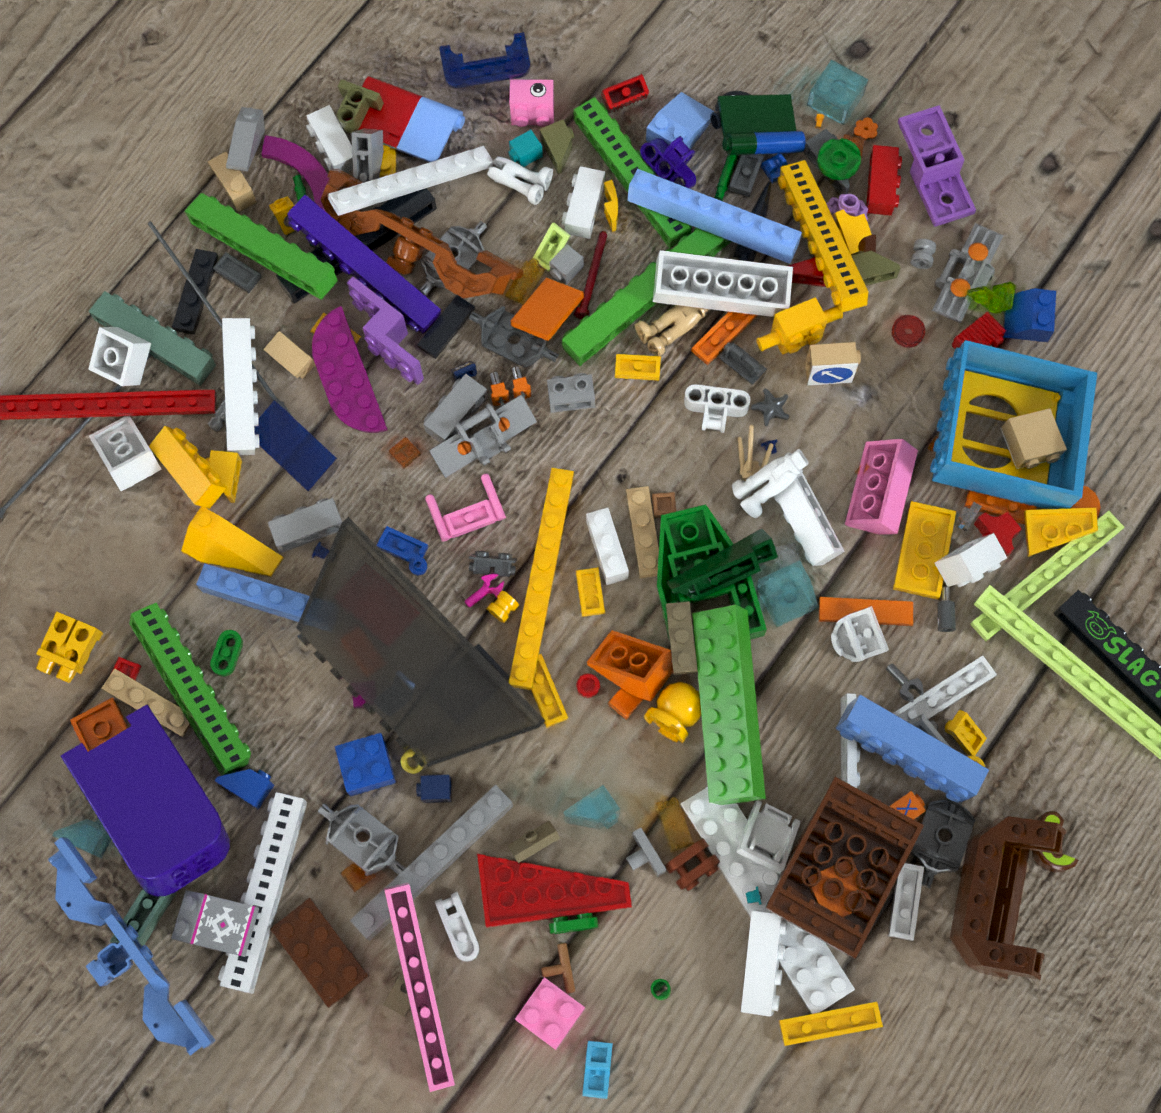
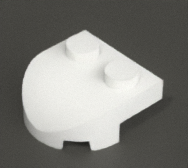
M872 606L841 618L836 623L831 634L832 645L837 654L852 662L863 661L889 650Z

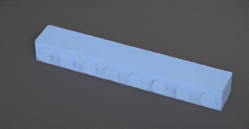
M637 169L629 184L627 201L790 264L798 248L802 232L640 169Z

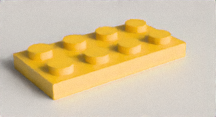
M913 501L910 502L893 590L939 600L943 578L935 562L949 553L956 511Z

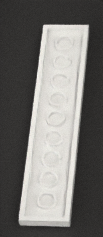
M708 787L680 804L681 808L700 838H704L709 845L707 849L711 856L715 854L720 860L718 867L750 918L752 910L768 911L765 907L775 890L774 888L781 873H777L736 853L747 823V819L737 803L727 805L709 803ZM754 847V851L772 859L769 853ZM758 886L759 892L762 895V905H759V902L748 904L746 893L756 890ZM787 921L786 935L782 934L781 945H785L784 959L779 960V964L811 1014L820 1013L855 989L826 943Z

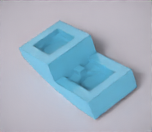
M588 1041L582 1096L608 1098L613 1043Z

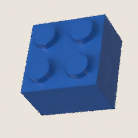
M382 733L335 746L345 789L350 797L396 783L387 745Z

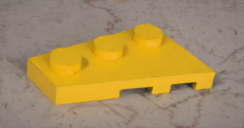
M1096 508L1025 510L1024 512L1028 557L1098 531Z

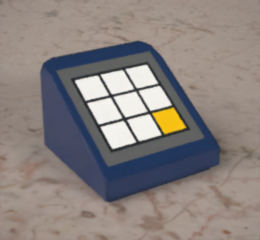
M472 361L451 369L455 380L462 379L465 374L471 378L477 375L476 365Z

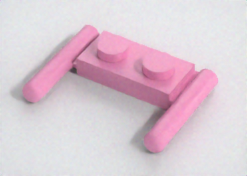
M483 474L481 480L489 500H484L444 515V517L441 516L434 496L431 494L426 496L425 500L442 542L506 518L488 474Z

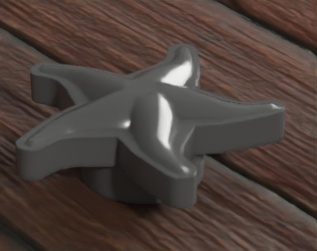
M764 388V401L753 404L751 410H759L763 413L765 426H768L769 421L776 417L788 420L789 415L784 413L782 406L788 399V395L785 394L781 398H774L771 392Z

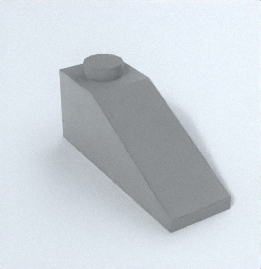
M241 107L234 126L226 163L227 169L249 170L265 132L263 110Z
M363 128L352 132L353 177L364 183L378 179L380 176L384 152L383 130Z

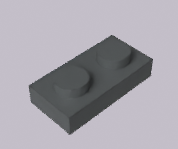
M758 154L741 155L729 186V191L750 197L764 156Z

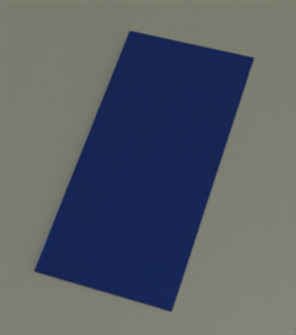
M275 400L258 418V426H254V433L259 434V446L307 491L314 486L337 459Z

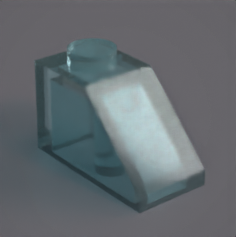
M98 818L95 822L89 819L54 831L52 835L58 839L61 837L69 838L75 847L99 858L103 857L111 841Z

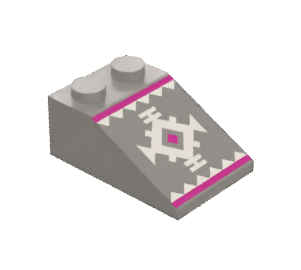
M185 890L171 939L245 957L259 907Z

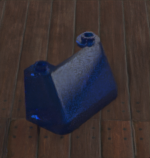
M524 32L514 34L513 43L510 46L505 45L506 56L464 63L462 53H458V55L453 53L450 45L439 47L444 81L452 89L521 78L530 71V58Z

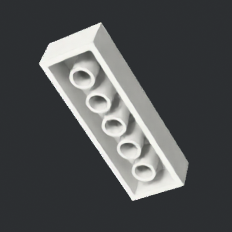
M660 250L656 261L653 302L774 317L776 313L790 308L793 267Z

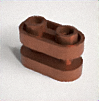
M704 838L697 841L665 865L669 874L677 871L681 878L676 881L680 890L686 888L687 891H690L699 884L697 879L706 874L709 877L719 870L717 865L720 863V860L714 854L708 858L704 852L709 847ZM696 857L701 864L688 871L684 864Z

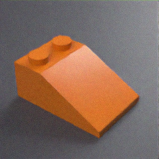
M611 630L587 661L589 667L629 694L650 702L673 673L671 650Z

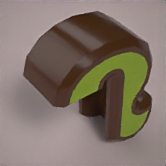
M1055 811L1046 812L1037 819L1058 823L1060 826H1063L1064 823L1062 816ZM1032 850V856L1037 864L1052 872H1064L1075 867L1079 861L1064 854Z

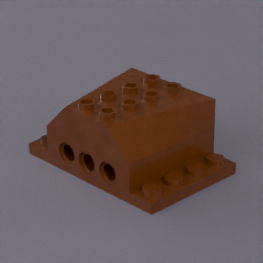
M835 776L788 859L765 909L849 957L856 959L924 825ZM845 860L850 863L851 870L848 874L839 871V862ZM834 865L835 873L839 877L846 878L853 874L856 865L859 872L856 876V884L858 888L869 894L872 901L868 900L864 893L858 890L850 892L845 897L844 905L846 910L852 914L841 917L838 913L818 904L810 888L820 882L821 870ZM816 873L817 881L808 884L807 877ZM836 878L828 879L822 887L823 895L830 900L839 898L844 892L843 883ZM829 882H834L838 885L839 894L837 896L828 894L826 886ZM858 894L860 898L855 908L852 909L850 908L849 897Z

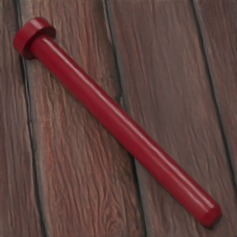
M606 231L599 233L583 292L584 298L581 300L580 307L575 309L574 316L581 320L587 315L590 316L588 307L608 236Z

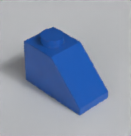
M252 769L218 776L215 779V782L258 810L275 786L269 781L271 776L260 769L257 773Z

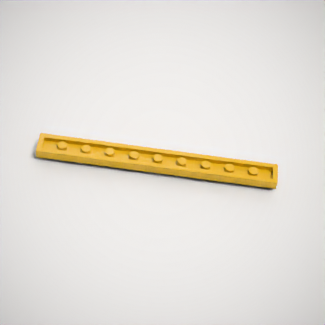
M551 468L508 683L509 687L532 690L574 471Z

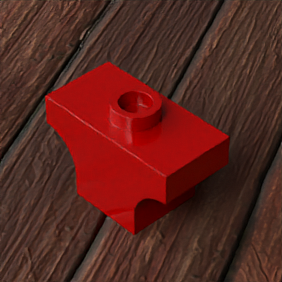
M1008 511L998 517L990 516L985 512L974 523L982 537L992 533L995 534L1006 556H1009L1015 549L1012 545V539L1022 529Z

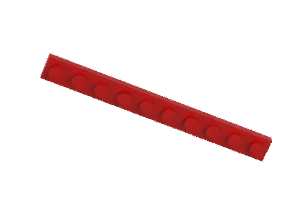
M215 390L0 395V420L215 414L216 412Z

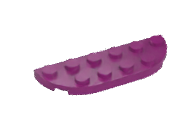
M340 306L329 312L321 320L312 340L314 363L328 401L337 417L347 426L365 433L387 431L388 428L344 310Z

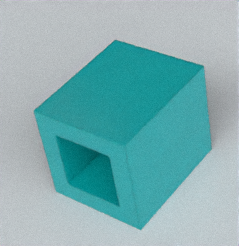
M532 130L509 141L510 151H508L510 159L523 167L543 157L542 145Z

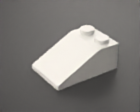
M125 416L89 435L120 491L132 487L139 481L161 470L152 451L130 416Z

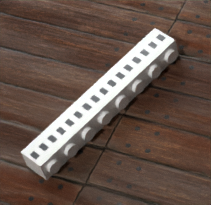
M276 792L274 798H271L267 810L270 814L268 821H264L261 828V835H263L261 845H257L254 852L255 866L248 873L247 893H243L240 901L243 904L259 907L258 915L246 956L242 957L226 953V956H228L226 966L223 965L219 973L220 986L251 994L254 993L271 933L270 928L273 926L306 810L307 801L303 798Z

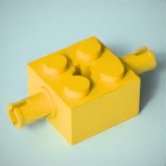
M816 297L776 313L771 333L756 338L758 348L762 352L777 345L782 355L788 352L790 354L795 353L802 346L818 343L823 337L826 324L842 319L843 313H841L838 305L823 311Z

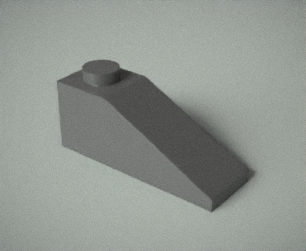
M827 129L806 141L803 152L819 171L817 158L820 148L828 140L838 139ZM820 171L840 195L848 194L850 188L848 179L834 180L825 176Z

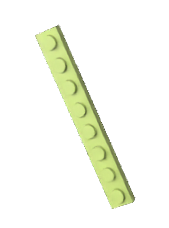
M1107 511L1097 520V532L1069 542L1004 595V597L1023 612L1125 527L1110 511ZM982 613L970 624L985 641H988L1002 629L985 613Z

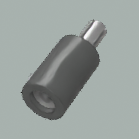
M942 587V601L937 603L938 631L953 632L956 630L955 602L950 601L949 587H946L947 601H945V587Z

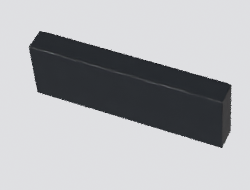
M456 295L417 344L418 348L436 359L466 322L472 311L475 310V306Z

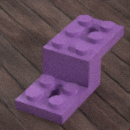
M940 105L900 117L898 120L899 127L914 158L910 174L933 226L936 227L975 214L976 208L960 176L964 157ZM929 129L932 131V135H924L921 130ZM947 196L952 199V203L946 204L941 198Z
M352 277L347 282L350 291L349 295L353 300L352 304L359 311L364 310L367 312L370 318L363 327L364 339L368 344V350L375 356L380 355L383 357L384 362L390 368H397L401 371L402 377L408 382L413 381L419 385L424 379L420 361L398 345L408 335L404 316L364 284Z

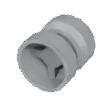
M918 239L914 243L913 249L915 253L912 255L910 263L920 269L931 268L934 260L932 255L935 253L936 243L928 239Z

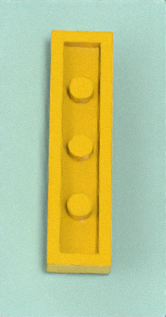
M877 1002L779 1020L784 1046L883 1027Z

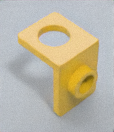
M286 196L270 204L269 207L283 233L287 235L295 231L292 227L284 225V219L288 216L287 213L294 207L290 198Z

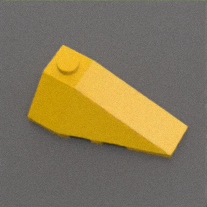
M200 507L190 522L181 549L183 553L201 563L220 565L229 569H240L245 572L272 577L283 560V556L205 507Z

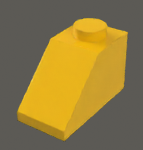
M211 450L210 457L206 458L210 464L209 468L221 477V482L226 487L223 494L230 503H235L242 459L235 452Z

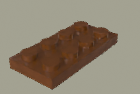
M308 898L270 928L328 1008L332 1007L369 977L311 898Z

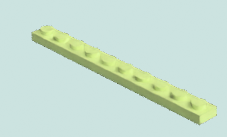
M991 585L984 590L974 602L977 608L1161 759V726Z

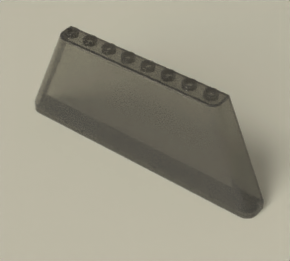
M349 517L345 519L340 525L296 627L300 633L297 636L306 647L311 644L316 650L313 654L322 664L327 661L331 665L332 669L330 672L339 681L343 678L349 684L346 689L355 698L360 696L365 701L363 707L371 715L376 713L382 719L379 722L380 725L388 733L392 730L398 736L395 740L404 750L408 747L414 753L412 758L420 767L426 765L429 768L539 729L545 723V720L371 539ZM407 681L414 683L415 686L412 688Z

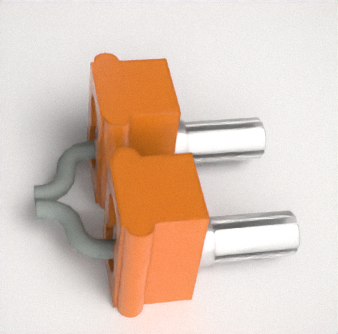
M515 367L512 368L514 398L522 395L524 400L530 398L531 386L527 384L526 377L521 376L519 367H516V371ZM494 372L496 382L493 373L490 374L493 384L491 385L493 406H503L510 401L509 391L505 389L504 382L500 383L498 373Z

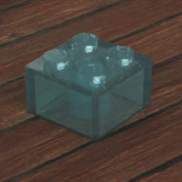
M831 60L810 90L807 106L844 125L864 96L869 79Z

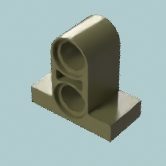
M342 79L337 86L342 97H344L338 109L337 118L343 130L348 133L357 131L360 128L370 107L380 111L384 104L380 93ZM352 117L351 120L345 121L347 118Z

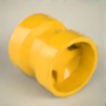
M502 590L497 595V600L494 603H490L487 610L497 620L505 623L509 618L510 611H515L519 604L512 596Z

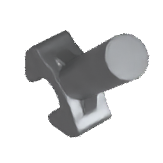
M893 663L886 668L891 676L902 686L900 697L903 700L914 702V697L909 692L910 689H915L920 695H923V685L919 678L908 680Z

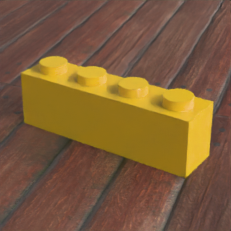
M164 426L151 442L149 448L195 505L210 509L226 490V487L221 482V477L209 468V462L197 453V447L188 442L185 438L186 434L181 429Z

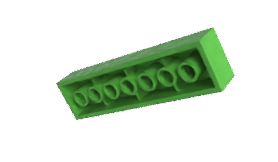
M735 604L692 613L709 803L727 805L766 799L748 610Z

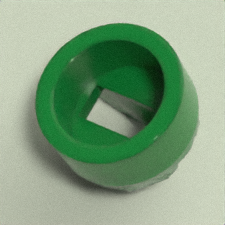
M657 979L651 985V993L655 999L665 1000L671 994V987L666 980ZM666 986L667 989L657 996V993Z

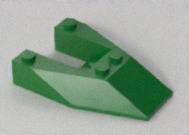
M706 504L661 515L657 591L668 639L666 604L679 602L694 603L726 594L729 596L731 605L736 604L748 610L750 640L763 637L767 628L751 576L698 601L678 592L673 593L667 585V581L733 545V542Z

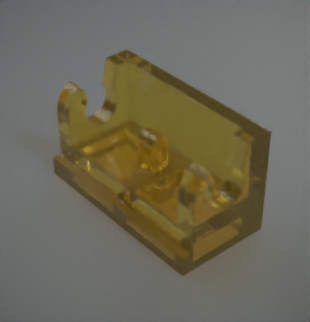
M673 797L666 802H657L655 809L671 853L692 846L694 842L678 799Z

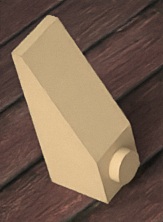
M224 152L207 162L237 212H240L254 205L257 201L241 171L226 168L228 153Z

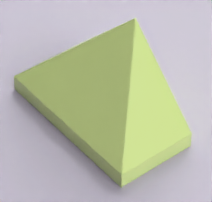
M552 223L532 259L549 272V262L564 248L571 235L557 224Z

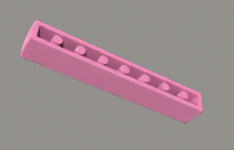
M409 883L384 888L429 1091L432 1092L454 1086Z

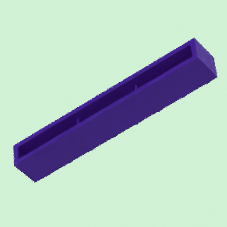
M304 195L287 213L288 224L296 232H303L306 235V240L311 245H318L323 249L322 253L329 260H336L343 272L347 275L352 274L358 281L400 312L404 319L408 321L407 325L413 331H420L424 334L440 316L441 309L308 196Z

